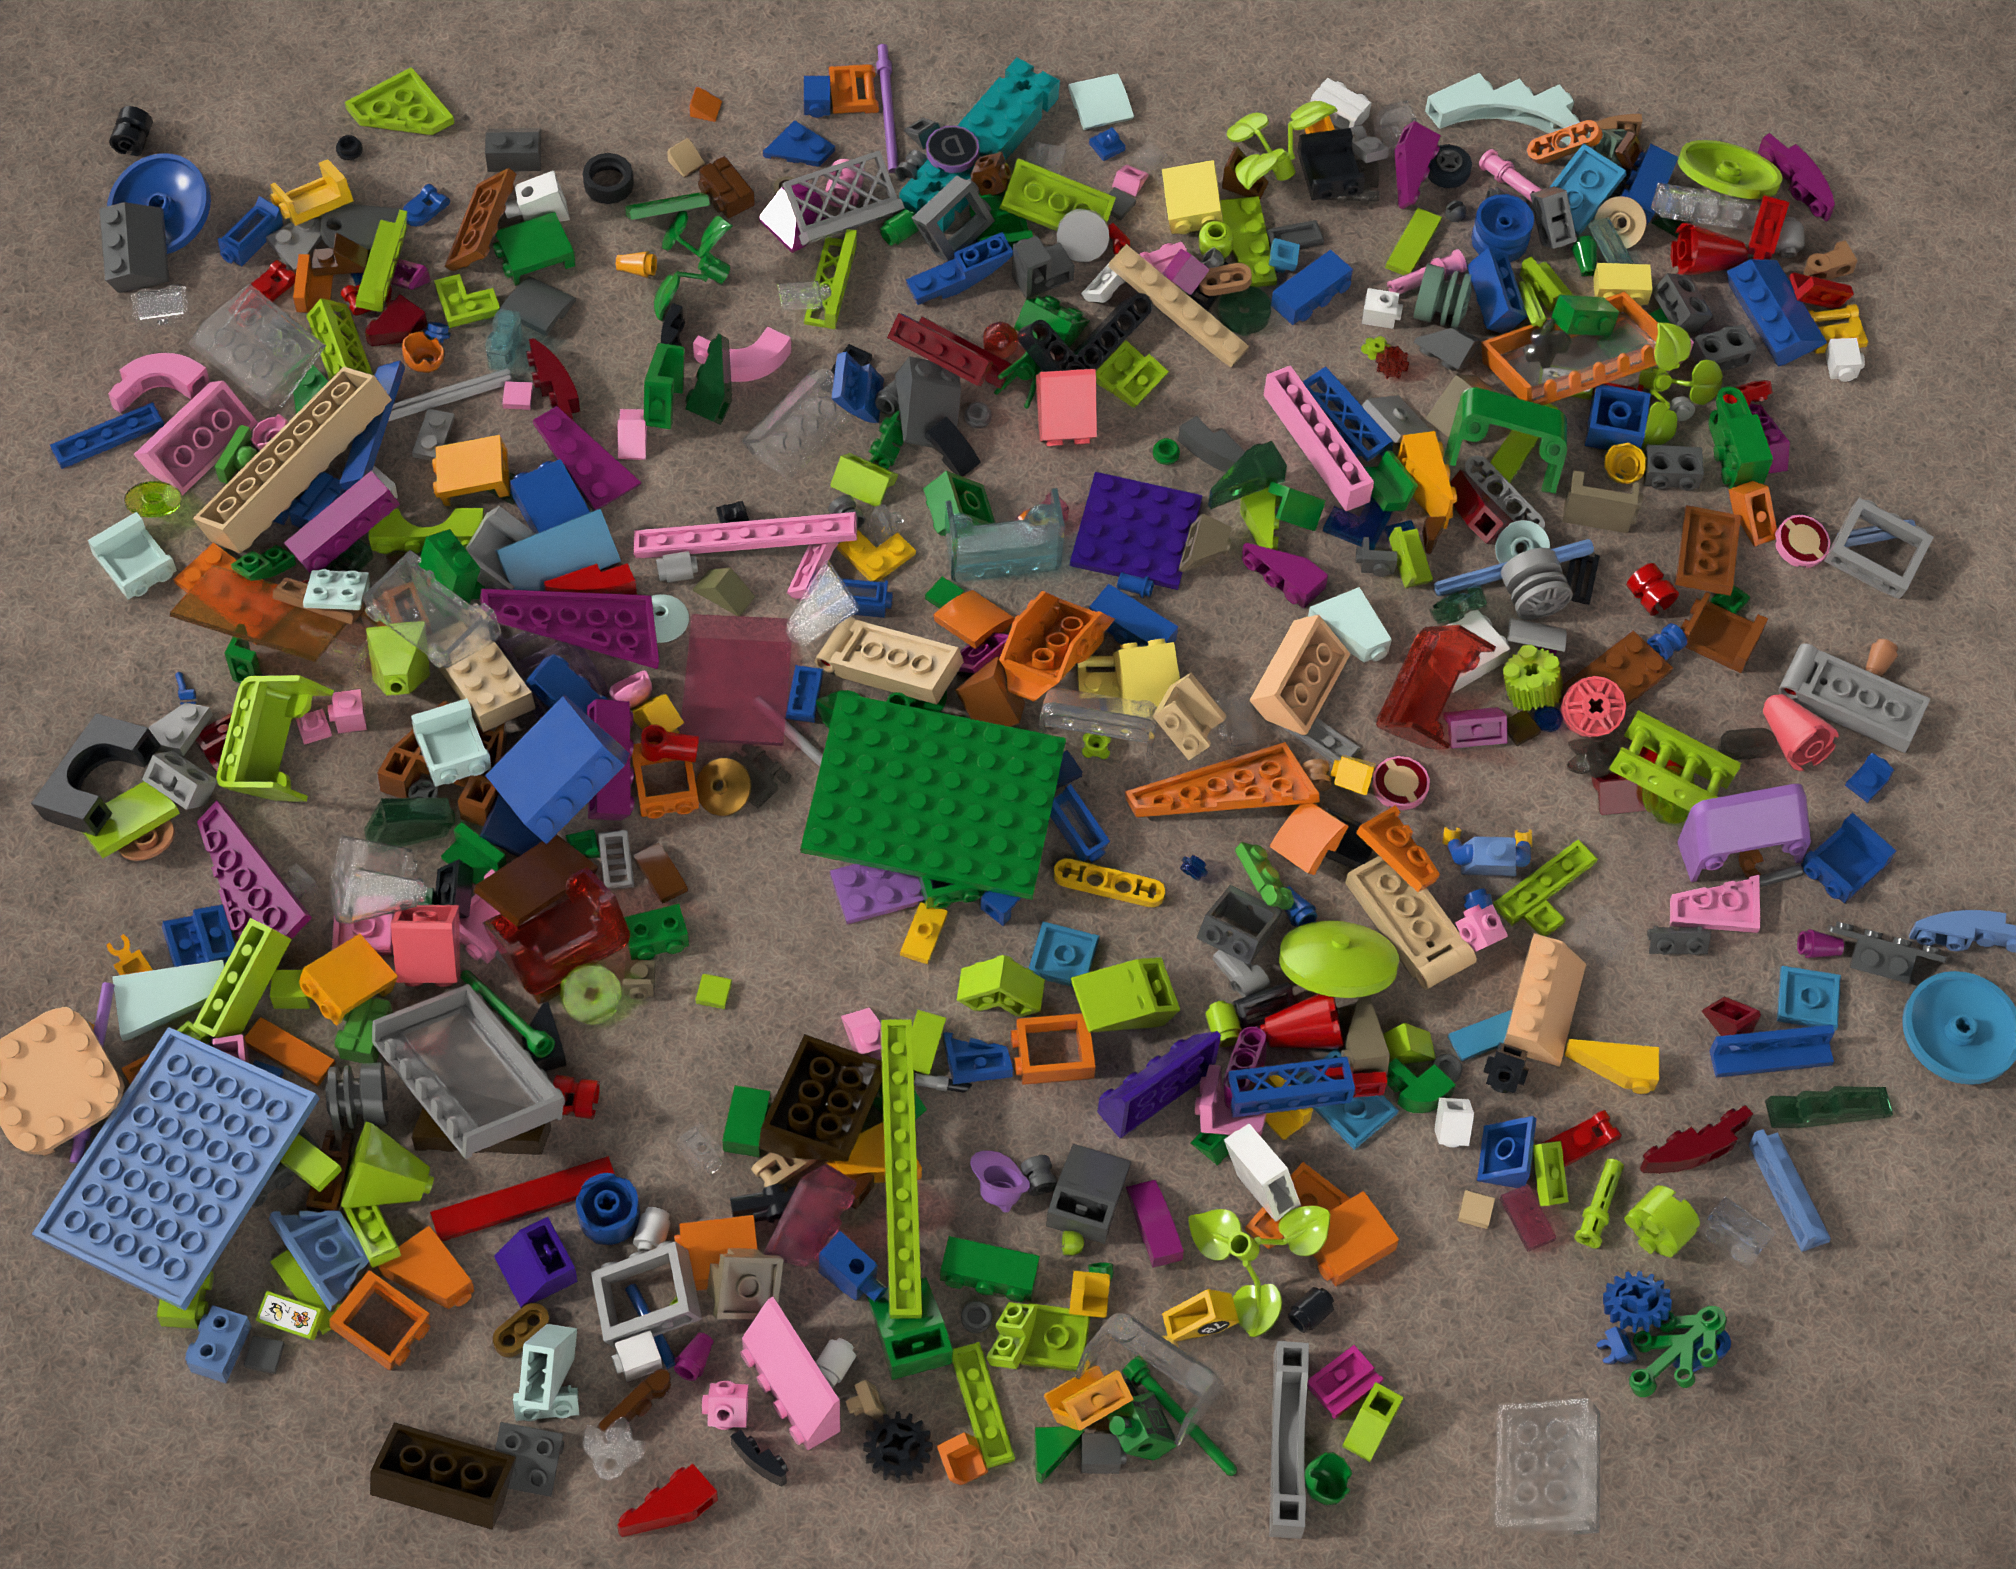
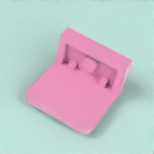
M1209 1065L1206 1077H1201L1200 1095L1202 1096L1196 1097L1195 1115H1200L1201 1132L1231 1135L1233 1132L1250 1124L1261 1136L1266 1114L1232 1118L1231 1109L1226 1107L1224 1103L1221 1066Z

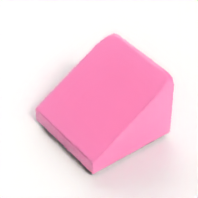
M1125 165L1116 172L1112 187H1116L1136 197L1149 174L1132 166Z

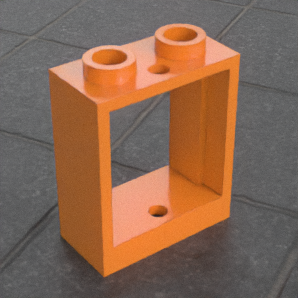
M649 742L653 745L659 744L658 742ZM641 743L634 744L631 757L641 817L648 816V818L657 819L666 813L689 814L694 809H699L692 762L684 761L689 791L646 797L641 766L678 760L662 758L659 761H648L641 754Z
M1082 1013L1019 1018L1016 1020V1030H1011L1012 1048H1018L1019 1057L1014 1058L1015 1075H1021L1022 1085L1094 1079L1096 1067L1092 1036L1088 1032ZM1076 1029L1080 1062L1030 1066L1026 1033Z
M368 1270L329 1319L332 1330L390 1371L396 1364L401 1366L407 1360L411 1353V1350L408 1349L415 1339L420 1342L431 1327L428 1324L430 1319L429 1312L370 1270ZM374 1292L415 1321L414 1325L390 1355L347 1326Z

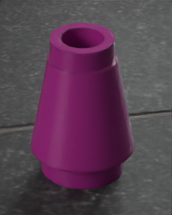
M1812 929L1801 931L1798 936L1797 951L1799 954L1805 955L1806 958L1841 956L1843 953L1844 941L1842 938Z
M701 1332L697 1333L685 1349L675 1358L676 1365L674 1366V1371L681 1378L695 1381L697 1377L703 1375L711 1346L714 1343L709 1335Z

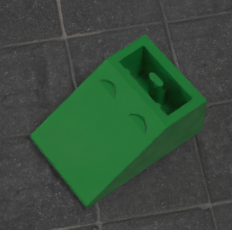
M927 1277L921 1278V1318L890 1319L889 1287H887L885 1294L877 1302H874L867 1296L891 1380L952 1364V1346Z

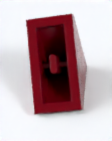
M1725 996L1701 1010L1721 1036L1753 1033L1761 1017L1759 1010Z

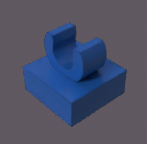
M1113 127L1089 139V145L1103 161L1125 151V144L1120 140L1118 133Z
M1616 1326L1605 1331L1608 1339L1600 1340L1596 1344L1598 1349L1611 1348L1610 1356L1602 1359L1606 1364H1615L1617 1361L1627 1364L1638 1359L1626 1331Z

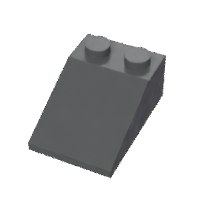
M909 356L895 374L903 441L905 443L935 448L925 437L926 432L946 416L956 427L958 425L961 394L960 377L930 360Z

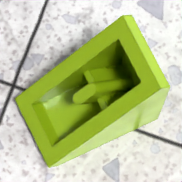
M1403 1023L1383 1033L1390 1054L1389 1063L1395 1058L1402 1064L1433 1061L1436 1059L1429 1031Z

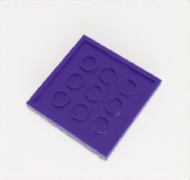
M1095 472L1070 559V566L1117 577L1120 576L1121 572L1141 578L1148 576L1150 580L1154 581V585L1178 590L1183 574L1178 571L1190 526L1198 516L1202 495Z

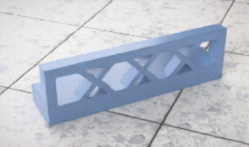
M1764 1129L1756 1131L1749 1143V1147L1801 1252L1829 1243L1831 1238L1778 1132L1767 1136Z

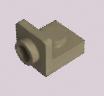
M625 960L624 996H629L633 1000H644L647 996H654L655 960Z

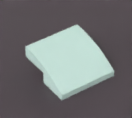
M1118 73L1068 84L1074 108L1078 111L1083 130L1134 118L1126 90Z

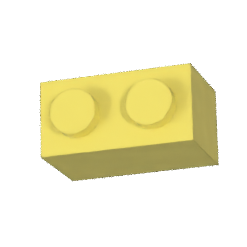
M1597 263L1593 276L1595 297L1608 298L1626 292L1640 306L1648 305L1652 294L1650 265Z

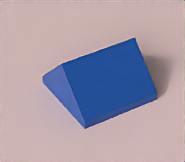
M1530 1116L1484 1126L1477 1181L1518 1189L1525 1188L1531 1171L1537 1118Z

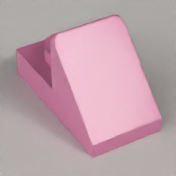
M620 409V419L618 420V459L646 460L647 426L644 420V409Z

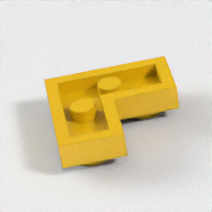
M857 530L856 541H844L837 545V550L862 575L873 582H879L916 555V550L898 532L877 548L859 530Z

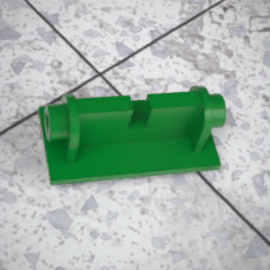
M899 411L891 418L886 417L878 430L882 433L881 437L874 440L868 451L872 454L869 461L873 462L876 460L885 469L894 465L900 451L892 442L899 447L904 443L901 420H897Z

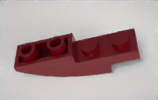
M535 338L529 339L530 350L526 351V357L529 367H535L536 372L531 373L535 389L540 388L542 397L549 396L551 408L557 406L573 420L572 413L581 411L579 397L569 373L546 346Z
M1744 1105L1737 1111L1734 1108L1730 1109L1720 1118L1721 1122L1715 1126L1708 1124L1698 1133L1692 1126L1684 1132L1677 1130L1667 1138L1665 1145L1660 1148L1657 1145L1653 1146L1642 1156L1644 1160L1640 1170L1643 1173L1656 1174L1678 1172L1704 1165L1733 1150L1738 1140L1735 1133L1749 1124L1753 1113Z

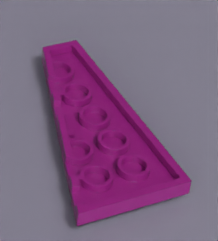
M481 589L480 601L483 619L658 669L659 655L651 596Z
M216 800L197 823L205 849L211 855L214 865L211 869L214 877L218 878L221 888L218 892L230 930L234 931L238 942L249 919L252 918L293 939L310 921L312 916L227 807Z

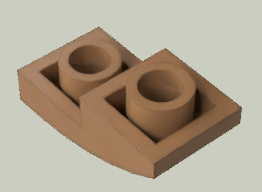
M1642 114L1612 116L1599 120L1596 123L1602 130L1624 129L1627 132L1636 133L1638 137L1642 125Z

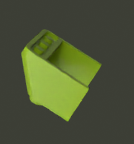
M301 675L246 677L241 682L237 691L216 779L218 785L231 791L273 801L307 802L308 796L292 790L289 775L279 772L291 719L301 718L308 713L313 696H333L334 690Z

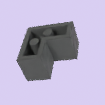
M1034 236L1029 239H1022L1013 245L1012 277L1026 299L1074 280L1075 266L1060 243L1044 247L1039 237Z

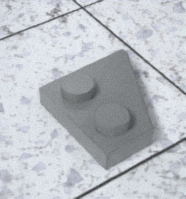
M185 702L148 727L161 745L157 751H175L184 757L213 716L210 708Z

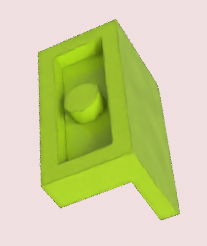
M1532 256L1523 260L1519 276L1525 283H1531L1537 298L1549 312L1554 311L1559 295L1574 296L1547 262L1537 264Z
M852 453L840 456L830 486L874 507H879L882 504L887 488L895 484L898 474Z
M1401 527L1394 528L1389 541L1392 551H1397V566L1405 588L1432 582L1433 577L1417 528L1403 532Z

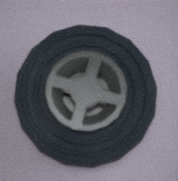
M1439 145L1440 148L1434 159L1430 160L1428 165L1430 168L1429 175L1427 176L1428 179L1435 185L1443 188H1457L1463 185L1469 179L1472 169V161L1469 154L1464 149L1455 145Z

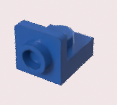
M1871 753L1861 768L1846 782L1845 786L1869 803L1889 782L1894 769L1885 759Z

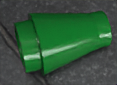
M1592 236L1578 237L1571 247L1581 276H1594L1598 244Z

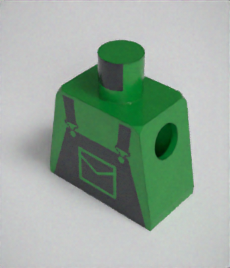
M1148 1392L1134 1396V1400L1108 1414V1419L1110 1421L1109 1429L1111 1433L1117 1436L1126 1454L1154 1461L1179 1444L1154 1392Z

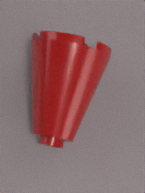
M1682 223L1675 232L1679 233L1677 241H1672L1670 257L1672 267L1674 268L1678 265L1679 272L1676 274L1697 275L1728 270L1746 262L1748 259V249L1745 247L1744 242L1692 223Z
M1321 994L1314 995L1266 1017L1265 1024L1260 1025V1028L1266 1034V1042H1269L1270 1047L1339 1049L1344 1047L1335 997Z

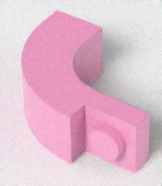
M767 327L754 344L742 349H730L731 382L752 381L774 372L791 353V337ZM698 335L693 342L694 358L700 364H705L709 355L707 353L708 346L711 341Z
M156 353L135 359L121 368L119 371L122 381L115 384L108 394L112 407L119 413H122L142 393L152 388H172L192 400L210 383L206 367L195 360L180 354Z

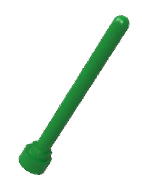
M463 970L461 972V979L466 984H469L476 993H479L496 1012L527 1039L528 1049L536 1057L543 1058L551 1053L555 1041L547 1032L534 1030L470 970Z
M1141 1355L1132 1359L1124 1367L1122 1373L1130 1381L1134 1380L1137 1384L1141 1383L1149 1392H1154L1157 1401L1226 1475L1234 1476L1237 1473L1235 1464L1150 1375L1151 1370L1148 1368V1362Z

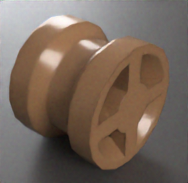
M1313 759L1301 765L1317 791H1326L1331 788L1332 781L1330 776H1328L1330 767L1326 760Z

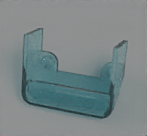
M1053 488L1051 491V504H1038L1028 512V519L974 526L971 517L962 513L953 514L951 500L945 501V532L951 579L954 582L1056 571L1062 564L1065 524L1058 489Z

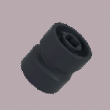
M126 106L120 109L115 123L116 126H114L109 139L113 150L119 154H126L129 151L128 155L132 156L142 154L147 140L146 137H148L153 124L149 113L134 106Z

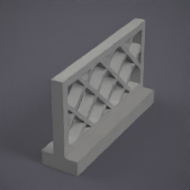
M880 150L782 183L801 233L799 238L802 246L845 232L846 229H854L895 215L905 209L902 200L897 198ZM875 159L878 167L876 176L863 171L866 161ZM848 168L856 172L852 185L839 178L842 169ZM860 175L873 181L868 193L855 187ZM821 176L833 181L828 193L815 186L818 178ZM836 183L849 189L845 201L832 195ZM801 184L809 189L804 201L794 195L791 186ZM876 184L886 188L889 198L880 200L872 195ZM812 191L826 197L821 209L808 203ZM853 192L866 198L862 207L856 208L848 203ZM829 199L842 206L839 215L833 216L825 212ZM805 208L818 214L815 223L807 226L802 216ZM846 208L851 210L849 212L844 213Z

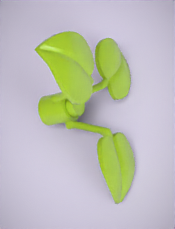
M1322 101L1308 102L1297 108L1290 116L1292 121L1288 123V152L1281 148L1272 151L1260 131L1269 124L1268 117L1265 114L1251 113L1238 120L1227 130L1228 139L1232 142H1242L1256 134L1268 152L1267 154L1263 153L1261 156L1258 154L1250 155L1237 164L1235 173L1239 182L1249 190L1259 178L1270 170H1273L1278 181L1291 178L1296 173L1291 161L1295 159L1293 153V129H1305L1337 112V108Z
M1657 323L1658 335L1655 345V362L1658 367L1653 366L1644 369L1639 375V384L1643 385L1646 389H1650L1649 393L1660 401L1655 402L1648 410L1642 449H1646L1647 445H1662L1668 442L1675 435L1678 419L1676 413L1669 410L1670 403L1658 392L1667 390L1671 383L1691 386L1690 400L1695 404L1705 405L1718 394L1722 386V371L1719 365L1712 360H1702L1694 367L1692 381L1673 379L1666 372L1679 368V362L1688 358L1691 349V340L1688 333L1683 328L1670 323Z
M1303 1206L1286 1213L1278 1226L1280 1233L1285 1237L1284 1239H1263L1260 1237L1253 1239L1248 1234L1242 1232L1239 1218L1233 1212L1226 1209H1214L1188 1217L1193 1241L1205 1257L1214 1261H1222L1232 1254L1243 1261V1266L1246 1267L1252 1277L1255 1286L1245 1285L1238 1289L1233 1296L1239 1319L1238 1324L1251 1337L1261 1336L1271 1329L1278 1320L1282 1310V1296L1279 1289L1273 1284L1261 1285L1257 1274L1251 1266V1261L1255 1260L1259 1255V1245H1285L1288 1243L1291 1252L1298 1256L1307 1257L1317 1253L1324 1246L1328 1236L1331 1214L1327 1209L1319 1206Z

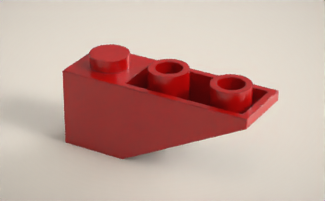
M693 1463L686 1469L681 1467L671 1475L670 1482L663 1488L657 1487L647 1494L642 1505L637 1509L630 1508L620 1517L617 1524L618 1533L621 1537L694 1521L718 1501L717 1490Z

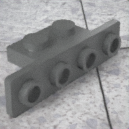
M1839 921L1836 922V926L1828 925L1827 927L1829 932L1857 939L1850 963V968L1909 984L1917 955L1946 963L1947 957L1940 955L1941 949L1928 945H1923L1922 950L1911 947L1912 941L1894 937L1893 942L1882 939L1883 933L1865 929V933L1861 934L1853 931V925Z

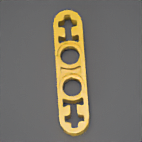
M1067 858L1059 860L1054 866V880L1063 887L1152 908L1161 905L1165 899V887L1156 879ZM1065 868L1071 869V874L1068 875V878L1063 877L1062 871ZM1080 870L1084 871L1082 874V882L1078 881ZM1090 875H1099L1103 879V883L1093 886L1087 882V878ZM1124 881L1129 883L1132 888L1129 892L1121 893L1116 889L1115 885L1118 882ZM1137 884L1141 885L1139 896L1135 895ZM1151 888L1156 889V895H1154V898L1148 897L1147 892H1149Z

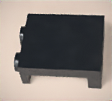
M1351 128L1299 135L1297 153L1312 201L1363 194L1365 175L1364 173H1359L1352 150L1353 134Z

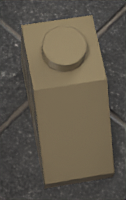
M1201 514L1190 526L1178 571L1184 573L1216 560L1222 553L1226 554L1232 542V539L1229 538L1232 527L1205 514Z

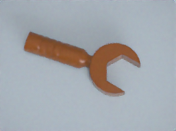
M1755 849L1739 852V865L1747 878L1756 875L1760 876L1761 874L1755 868L1756 863L1764 861L1760 851Z

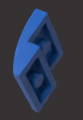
M847 351L839 353L836 359L831 399L850 414L866 422L879 423L880 410L877 408L875 400L877 393L883 389L884 378L871 364L860 366Z
M223 904L194 909L192 916L167 920L162 923V930L174 967L223 960L226 963L235 947Z

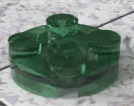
M1249 286V289L1222 294L1217 314L1220 322L1230 331L1241 336H1248L1261 331L1267 326L1271 316V302L1264 291L1257 287ZM1239 307H1242L1243 309L1248 307L1250 308V310L1248 313H1243L1240 311Z
M1481 586L1466 588L1468 594L1455 592L1433 605L1434 609H1430L1434 621L1440 624L1448 620L1451 624L1465 617L1464 612L1484 607L1487 601Z

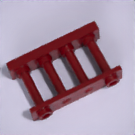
M898 313L887 337L976 386L982 387L984 381H987L1002 389L1007 376L999 380L998 375L1012 365V363L922 316L918 322L902 313Z

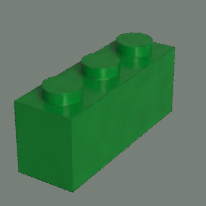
M949 1236L940 1269V1281H945V1284L951 1288L961 1289L963 1286L975 1288V1291L982 1295H993L995 1292L1006 1295V1298L1011 1301L1023 1302L1024 1299L1031 1300L1040 1256Z

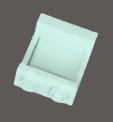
M137 512L88 540L92 554L127 599L134 596H142L148 591L149 587L157 582L169 580L173 573L177 571L173 558L169 554L166 555L145 529L143 519Z
M468 699L411 715L413 731L435 787L442 784H451L458 779L471 775L477 776L491 769L490 754L484 748L472 718Z

